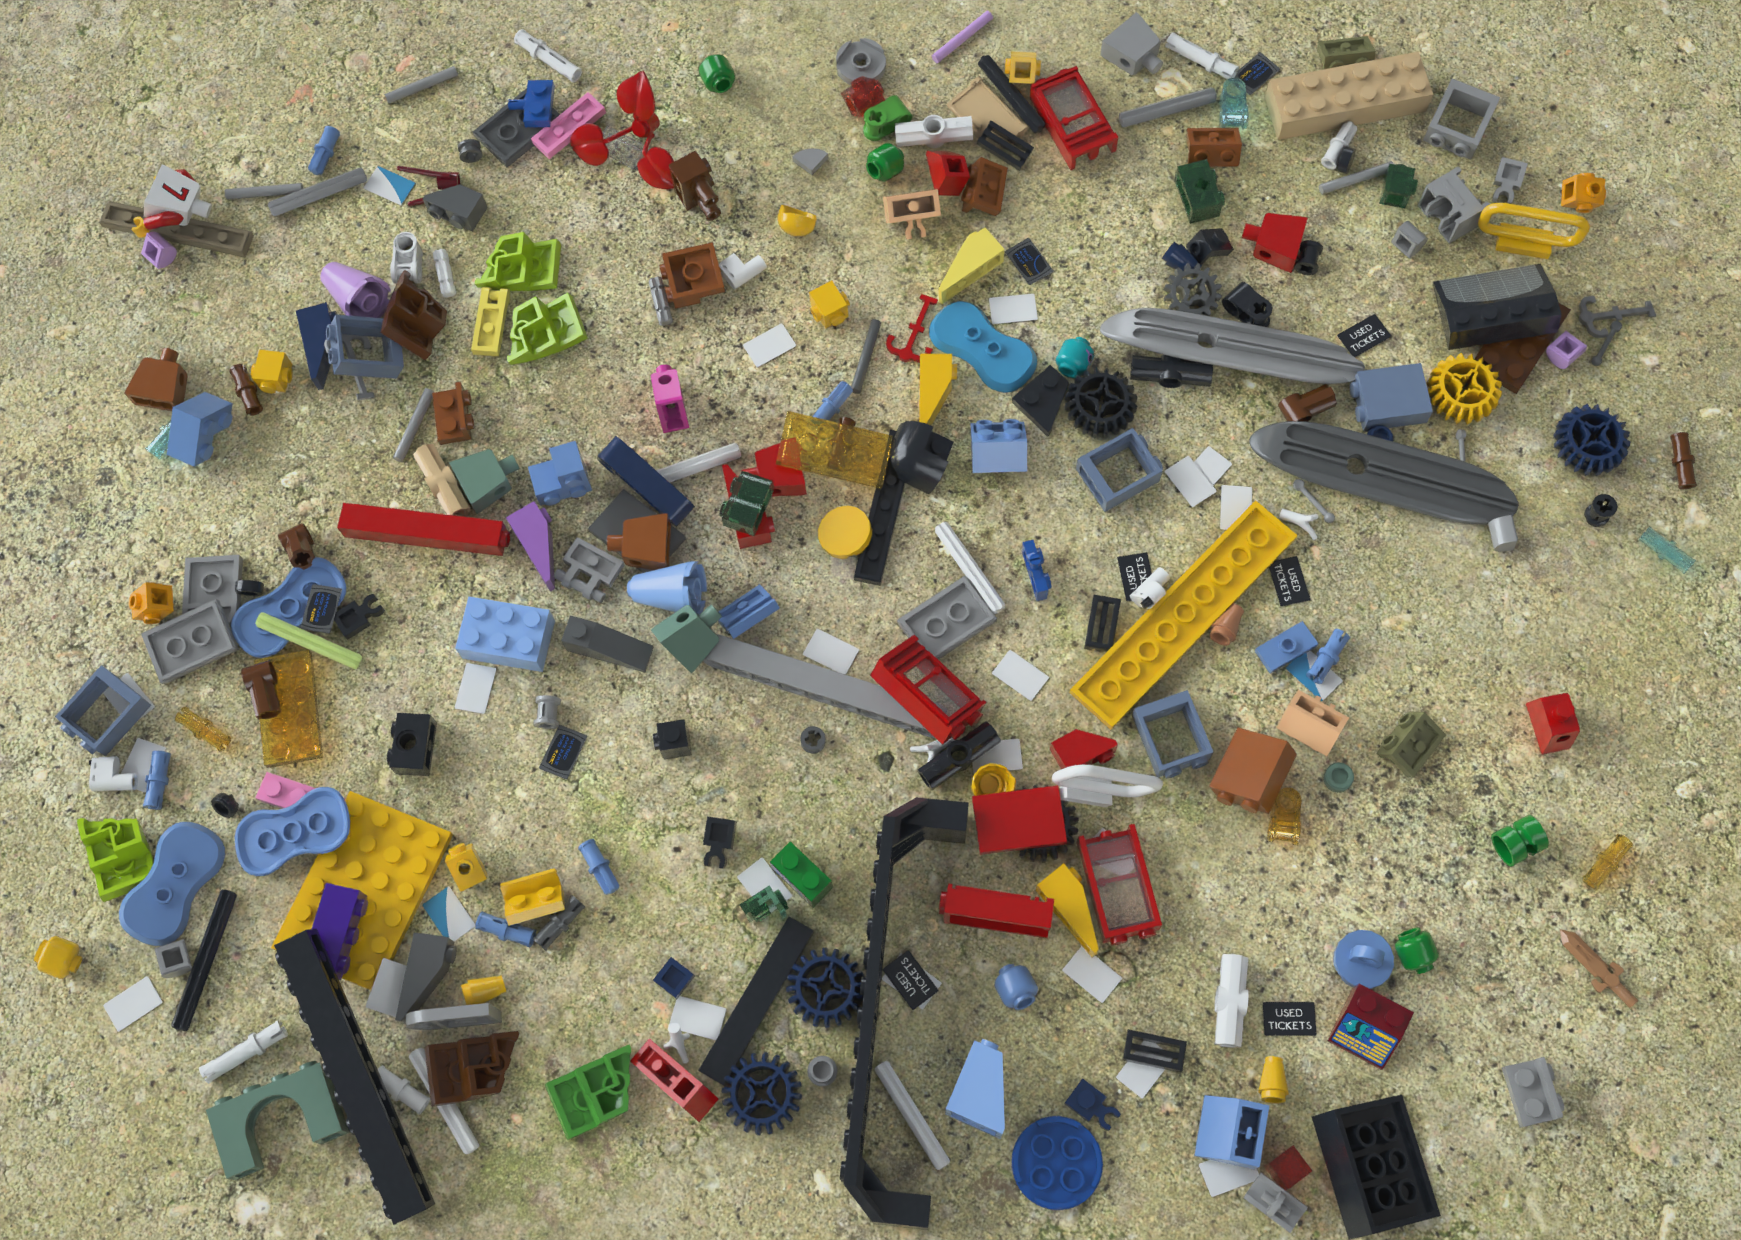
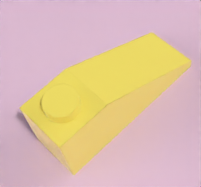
M986 228L979 232L971 233L964 241L939 287L938 301L941 304L1004 262V248Z

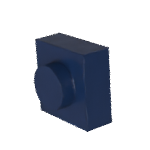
M670 957L653 981L675 999H678L695 975L674 958Z

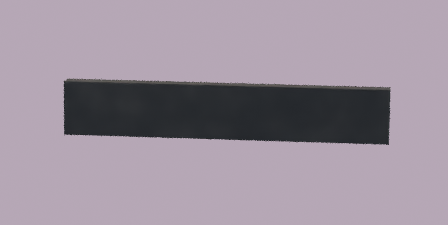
M890 430L868 517L871 523L872 537L869 545L859 554L854 574V581L881 586L905 488V483L897 478L898 474L892 467L891 458H888L891 444L897 432L895 430Z
M788 916L700 1066L699 1072L725 1087L727 1083L724 1080L725 1076L732 1075L731 1067L733 1065L737 1066L786 982L788 975L793 970L792 966L797 963L814 934V930Z

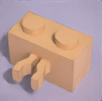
M938 189L883 197L886 223L906 221V239H912L913 220H915L916 227L920 231V237H926V230L921 223V219L941 216Z
M1298 689L1285 710L1277 729L1306 744L1313 750L1328 756L1349 717L1336 711V705L1331 703L1330 706H1327L1320 702L1321 697L1316 696L1313 698Z

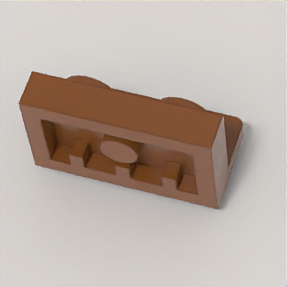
M1187 128L1186 139L1189 150V167L1239 166L1242 148L1239 128Z
M983 157L968 166L970 178L961 196V201H963L962 211L968 213L972 208L997 216L1001 212L1008 167Z
M455 382L456 389L432 393L437 439L440 445L472 440L471 430L475 429L472 414L468 413V406L472 405L469 390L464 389L461 382Z

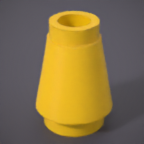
M502 975L467 980L468 983L461 985L466 1005L483 1004L506 992Z
M1269 1056L1265 1058L1258 1090L1263 1102L1271 1104L1286 1102V1096L1289 1095L1283 1059L1281 1057Z

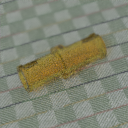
M188 707L180 709L184 713L183 715L180 712L176 714L175 721L193 732L195 738L205 740L219 752L225 750V747L222 746L223 744L226 746L230 744L231 737L214 727L213 722L209 719H202L189 710Z
M1617 834L1608 848L1596 856L1597 861L1582 877V880L1589 887L1598 890L1607 876L1620 867L1618 863L1629 849L1634 846L1633 843L1624 835Z

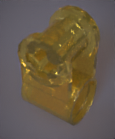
M1290 787L1280 790L1271 808L1267 831L1268 842L1273 843L1274 840L1291 842L1292 845L1298 846L1301 833L1300 815L1302 799L1297 790ZM1280 797L1291 799L1293 808L1286 809L1282 807L1279 800Z

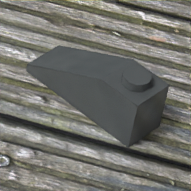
M571 615L561 640L568 652L644 673L654 648L653 645L597 622Z
M414 932L395 1018L399 1023L406 1025V1014L420 1010L449 971L450 963H454L457 948L454 946L455 942L449 937Z

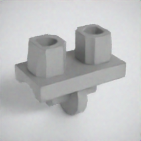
M1262 1172L1244 1195L1245 1200L1290 1233L1308 1208V1206Z

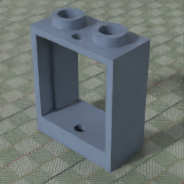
M348 315L334 316L331 324H328L326 328V339L331 343L328 360L329 364H333L334 375L397 379L404 367L402 346L380 333L384 318ZM342 334L382 337L384 361L344 359Z
M1134 428L1078 458L1076 470L1103 511L1106 512L1160 482L1163 466L1158 457L1152 456L1149 452L1145 438L1141 434L1138 435ZM1129 447L1147 475L1120 491L1113 493L1096 468V465Z
M101 665L55 717L63 723L60 729L72 738L77 735L82 739L80 745L91 754L97 751L107 756L149 709L151 704ZM108 687H111L127 700L130 705L105 733L96 740L76 722Z
M1188 690L1134 708L1132 718L1156 777L1159 778L1165 775L1167 779L1181 774V769L1190 766L1193 769H1198L1209 763L1208 760H1210L1214 752ZM1182 711L1199 752L1162 764L1146 723Z

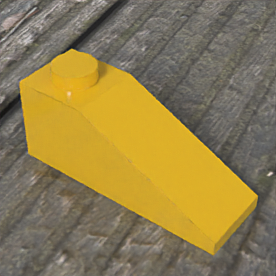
M920 354L919 422L932 426L952 390V380H957V364H952V354Z
M1063 863L1037 884L1035 891L1044 902H1046L1047 898L1054 899L1053 912L1093 958L1097 955L1099 948L1083 885L1080 883L1082 878L1073 867L1068 869Z

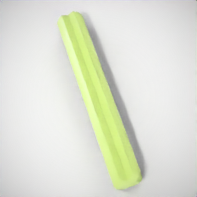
M261 612L255 624L257 627L353 669H357L362 661L360 654L264 612Z

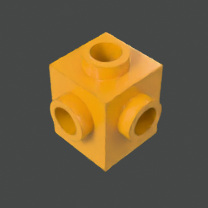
M1581 173L1563 180L1562 207L1575 208L1578 213H1590L1594 208L1604 205L1606 198L1604 178H1597L1593 173Z
M149 582L142 584L129 598L132 619L142 620L145 624H157L174 611L172 585Z

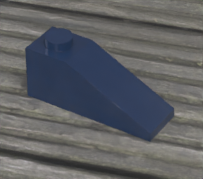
M327 302L296 310L310 378L318 390L324 389L331 365L328 360L329 353L326 352L324 346L326 328L328 324H331L334 316L338 315L336 311H331Z

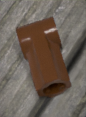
M1325 384L1302 395L1299 393L1291 394L1280 401L1278 407L1286 421L1309 422L1313 416L1335 407L1337 401L1333 389Z
M304 523L278 534V538L294 568L298 567L305 570L312 566L315 555L311 545L314 544V541Z
M268 660L242 668V679L246 689L250 692L255 717L258 720L277 717L282 711L275 686L278 684V678L272 662Z

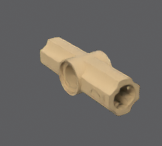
M424 444L418 447L417 451L413 454L414 459L421 471H423L424 479L434 497L440 501L447 515L467 517L468 513L471 512L470 506L458 487L460 485L449 466L445 465L434 444Z

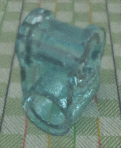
M1229 78L1223 84L1219 100L1220 128L1241 126L1242 129H1247L1248 106L1245 83L1239 78ZM1228 93H1234V94H1236L1237 96H1232V95H1230V94H1228Z

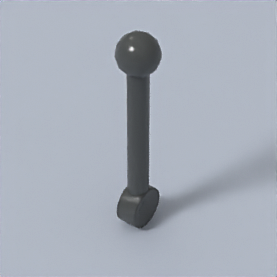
M1613 321L1610 325L1611 331L1597 356L1591 359V363L1594 366L1601 365L1602 356L1612 338L1622 328L1621 322Z

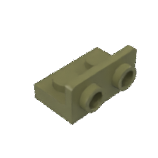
M1368 36L1319 41L1317 43V52L1323 62V69L1375 60L1376 51Z
M1410 711L1400 717L1394 731L1383 739L1382 746L1377 751V755L1380 758H1389L1407 777L1414 778L1446 734L1425 712Z

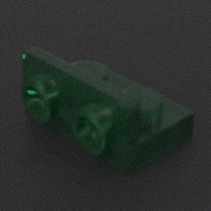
M770 885L740 904L741 910L749 923L753 920L756 923L762 921L771 914L769 909L773 907L782 921L787 919L786 910L789 909L788 903L779 889L773 892Z

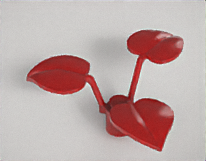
M640 71L624 80L617 88V100L624 112L633 114L634 121L632 125L603 139V133L599 126L584 124L572 133L570 144L573 151L585 163L598 166L603 164L609 156L606 143L631 131L638 137H647L642 150L644 157L637 163L638 171L643 180L649 185L659 189H673L669 164L674 162L672 156L664 148L653 147L648 150L651 140L655 137L653 132L658 129L660 121L654 113L655 98L652 87L645 72Z

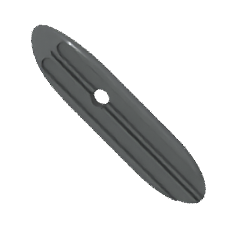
M1285 421L1264 426L1255 431L1249 439L1252 450L1259 457L1291 475L1323 487L1457 523L1485 525L1499 517L1509 515L1513 517L1518 510L1519 502L1512 490L1504 484L1505 482L1478 466L1349 429L1315 422ZM1352 458L1360 460L1365 467L1364 473L1359 475L1351 473L1347 469V460Z

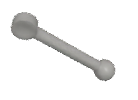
M1458 429L1456 439L1459 440L1460 460L1465 461L1464 439L1466 438V431Z
M1296 479L1293 483V488L1301 491L1322 513L1325 522H1334V514L1328 513L1304 487L1302 479Z

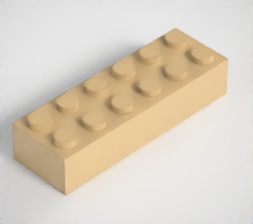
M1419 51L1271 79L1265 94V100L1278 140L1339 129L1344 123L1349 121L1353 122L1354 125L1423 113L1427 111L1433 97Z

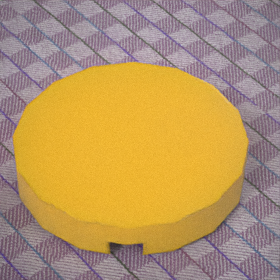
M848 505L837 507L828 512L821 520L818 528V540L824 551L832 557L839 559H848L849 556H857L862 553L869 545L872 537L871 523L866 514L859 508Z

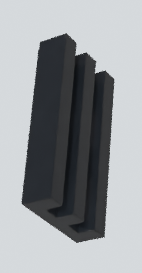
M993 121L989 122L987 128H985L981 137L977 140V145L1019 171L1034 149L1033 146ZM986 138H989L1005 150L1010 151L1014 155L1018 156L1019 158H1021V160L1018 161L1012 156L1008 155L1001 149L986 141Z
M1093 595L1084 649L1090 650L1091 648L1098 652H1101V650L1107 652L1113 646L1121 599ZM1098 602H1102L1103 608L1097 642H1092ZM1113 604L1114 609L1108 644H1103L1108 606Z
M1128 1029L1122 1061L1181 1073L1183 1071L1187 1041ZM1137 1039L1179 1048V1053L1134 1044L1132 1040ZM1132 1050L1156 1056L1176 1059L1178 1061L1177 1063H1173L1159 1059L1130 1054V1052Z

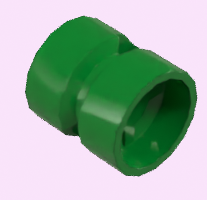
M1526 815L1515 821L1513 828L1505 826L1491 834L1492 843L1497 854L1510 867L1526 860L1528 854L1533 856L1549 847L1545 830L1532 815Z

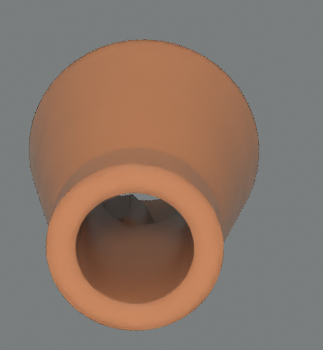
M1232 603L1211 625L1210 637L1214 642L1228 646L1236 640L1241 617L1244 613L1241 606Z

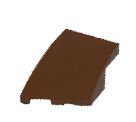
M404 270L388 303L380 333L426 361L432 353L433 339L446 325L447 310L425 288L418 289L409 280L411 274Z
M519 1031L492 1033L490 1036L460 1039L457 1042L430 1044L424 1047L431 1106L455 1104L499 1094L505 1080V1072L511 1062L510 1057L515 1042L519 1037Z

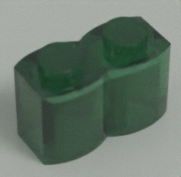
M741 471L738 478L734 477L730 486V493L732 495L728 501L722 503L719 516L722 517L723 526L754 536L774 491L773 481L745 471Z

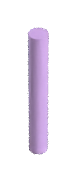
M986 11L932 55L934 62L939 63L993 19L992 14Z

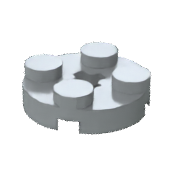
M860 38L859 42L853 43L852 40L848 41L837 52V74L849 85L860 87L861 89H869L883 77L886 71L884 50L877 42L871 39ZM866 60V65L858 66L856 61Z

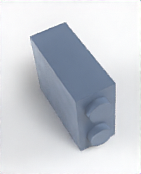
M1421 363L1357 371L1355 380L1350 382V394L1352 398L1356 399L1357 403L1355 408L1356 420L1361 422L1363 431H1369L1375 426L1393 428L1427 423L1433 413Z

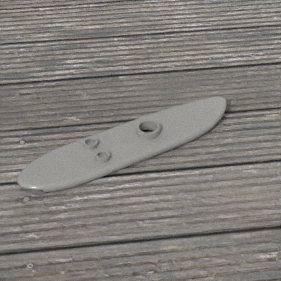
M1161 308L1131 309L1108 318L1100 327V332L1112 340L1159 354L1301 382L1319 384L1347 383L1355 380L1357 371L1365 370L1364 363L1347 353L1348 350L1320 338ZM1197 342L1209 343L1212 348L1202 347Z

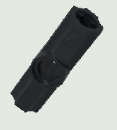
M1163 355L1161 358L1132 356L1130 380L1159 382L1165 388H1178L1182 384L1211 387L1213 365L1167 355Z
M985 721L960 740L951 742L946 750L917 769L926 786L934 790L956 773L966 770L973 761L999 744L1001 739L992 725ZM955 751H963L967 757L962 761H957L951 755Z

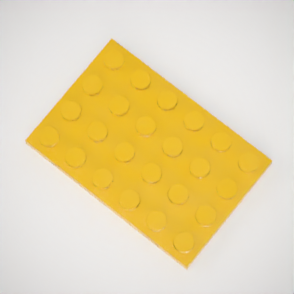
M349 791L345 799L350 817L349 834L343 844L336 850L317 855L271 948L276 950L274 945L304 930L312 929L326 883L360 890L367 895L368 907L365 915L360 918L357 927L359 928V937L356 944L351 947L349 953L350 966L347 973L343 974L342 979L371 991L382 959L386 958L393 961L454 834Z

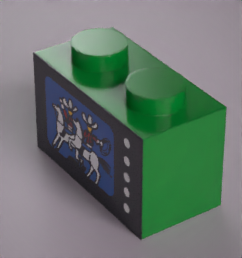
M791 841L770 861L772 870L812 908L833 888L832 880Z

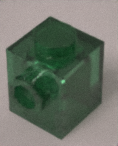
M1389 163L1383 180L1379 204L1405 209L1410 196L1415 194L1418 179H1414L1415 168L1407 167L1403 164L1395 165Z

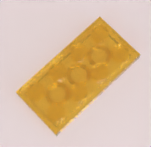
M787 411L776 464L881 489L884 483L893 436Z
M304 650L254 660V665L268 660L272 662L278 678V684L275 686L282 711L277 717L260 719L264 766L272 768L323 758L312 652Z

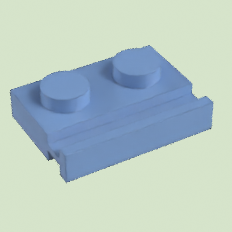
M759 584L718 611L723 616L718 622L734 639L780 608L776 600L772 599L771 595Z

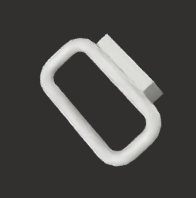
M1095 765L1070 766L1058 770L1052 776L1053 783L1060 786L1061 800L1100 807L1113 805L1112 795L1140 797L1161 790L1163 786V781L1155 776ZM1112 781L1135 784L1137 786L1112 784Z

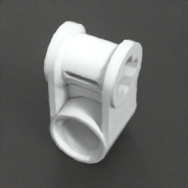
M401 232L394 238L393 257L390 267L391 280L394 284H397L400 275L406 270L411 274L409 280L420 284L422 281V249L412 233ZM412 246L411 249L404 250L406 247Z

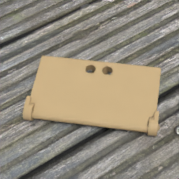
M980 76L970 82V86L946 104L957 117L971 116L973 134L978 139L990 121L995 122L1019 137L1029 129V126L1023 123L983 82ZM986 138V141L993 144L997 148L1002 149L1000 145L990 140L989 138Z

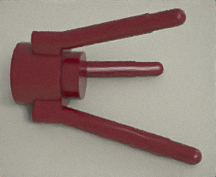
M397 166L398 171L437 177L438 190L461 184L459 172H437ZM423 198L409 201L407 204L408 206L424 204Z

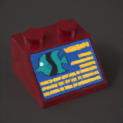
M1359 983L1352 988L1327 1041L1383 1070L1402 1040L1414 1012Z

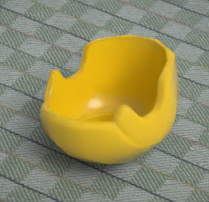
M781 205L777 216L781 229L794 237L806 236L811 233L815 228L817 220L814 214L786 205Z
M995 763L983 765L972 776L971 789L974 796L1015 791L1016 779L1003 765Z

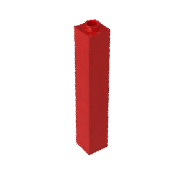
M343 503L337 526L345 538L503 556L504 548L508 547L510 543V532L503 521Z

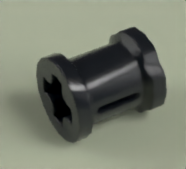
M1312 240L1302 241L1299 248L1301 251L1300 257L1295 262L1294 268L1300 274L1314 275L1319 269L1317 262L1319 255L1323 251V246L1319 242Z
M1607 494L1596 496L1592 504L1585 509L1584 516L1587 523L1594 527L1605 525L1610 517L1616 513L1618 508L1617 502L1612 496Z

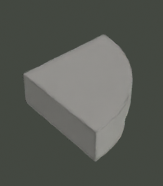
M814 148L799 151L792 156L793 162L811 175L829 158L827 152Z

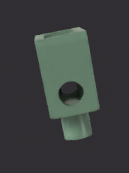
M491 449L449 462L476 514L482 512L512 489L506 476L520 469L513 454L497 461Z
M712 604L700 615L690 605H686L657 624L651 631L659 642L690 673H693L719 642L720 638L711 627L723 616Z

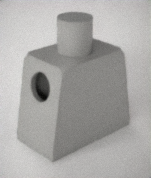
M1137 12L1102 40L1100 55L1130 75L1137 74L1144 67L1152 74H1155L1163 65V62L1157 57L1160 39Z

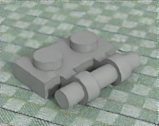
M577 537L563 558L564 563L569 565L570 568L567 572L557 569L554 578L562 582V586L581 592L584 598L588 600L594 599L602 603L606 593L598 590V587L603 583L611 588L625 564L622 560ZM580 572L591 577L588 583L577 578Z

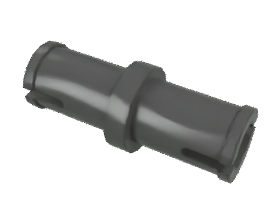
M571 895L565 903V910L559 911L556 914L552 913L549 916L550 920L532 939L547 951L548 947L563 931L567 932L569 930L568 925L586 907Z

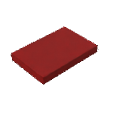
M1058 785L972 796L980 855L1067 844Z

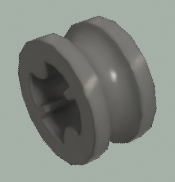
M475 139L461 141L458 144L460 160L466 163L480 160L482 158L480 142Z
M810 726L801 733V746L807 753L815 754L822 751L825 747V733L819 727ZM809 734H815V737L817 735L820 736L821 739L817 740V746L812 747L811 743L809 745L806 744L805 741L809 740Z

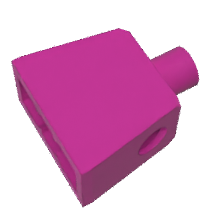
M660 365L656 368V373L651 375V381L663 433L689 428L678 372L672 369L670 365ZM675 403L674 408L666 407V405Z

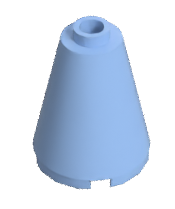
M690 561L636 574L628 581V596L632 598L633 602L672 612H677L684 606L690 605L700 615L706 600H701L702 592H707L704 567L702 564H697L698 561Z

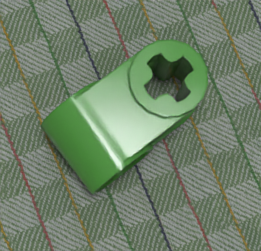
M897 95L890 96L885 101L865 111L863 134L871 141L881 140L895 131V123L910 122L913 116Z

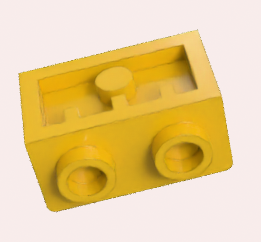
M554 868L500 884L505 901V918L508 926L565 910L564 891L557 870Z

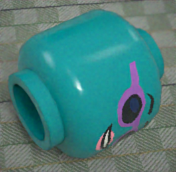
M1082 337L1070 338L1063 342L1055 361L1061 374L1069 378H1076L1077 375L1083 376L1084 372L1088 371L1095 354L1089 341Z

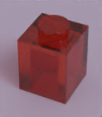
M1294 1145L1286 1148L1264 1165L1274 1181L1285 1190L1290 1189L1312 1172V1169Z

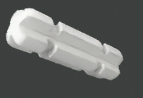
M445 249L435 250L433 258L436 263L435 267L442 296L444 298L453 297L456 294V289L453 284L454 280L447 251Z

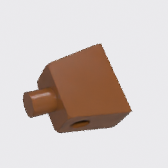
M163 348L160 359L148 357L142 359L124 393L134 405L172 411L174 406L184 402L188 376L183 367L176 363L179 353L170 348Z
M668 513L625 520L623 522V535L607 536V550L622 551V559L625 565L649 570L669 567L671 521Z

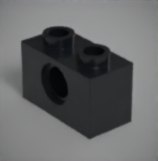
M397 713L396 721H393L391 725L392 748H389L387 752V764L395 774L430 776L437 727L436 720L430 714ZM416 739L415 746L406 750V743L409 740Z

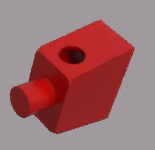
M1266 213L1261 227L1246 223L1241 238L1256 242L1253 252L1255 258L1292 273L1308 218Z
M791 438L756 451L754 454L757 467L741 470L744 484L760 483L763 496L807 495L796 438Z
M1562 693L1538 698L1526 703L1541 755L1569 750L1580 733V726L1570 695Z

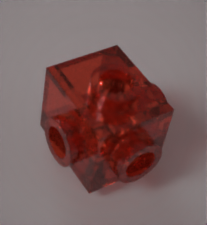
M864 76L854 79L850 83L851 86L841 92L851 115L862 118L867 109L885 101L883 96L884 90L879 81Z

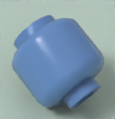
M1008 964L999 970V975L995 979V989L1006 1007L1022 1010L1034 1003L1038 986L1026 966Z

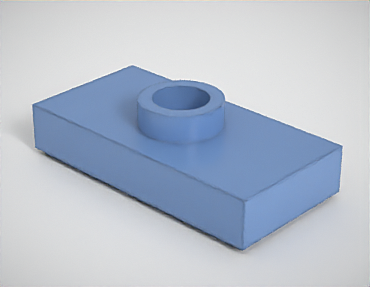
M1302 621L1257 647L1255 653L1271 674L1317 647L1318 642Z

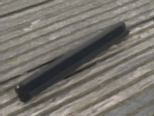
M222 889L219 893L171 1027L176 1030H189L237 898V894L232 891Z

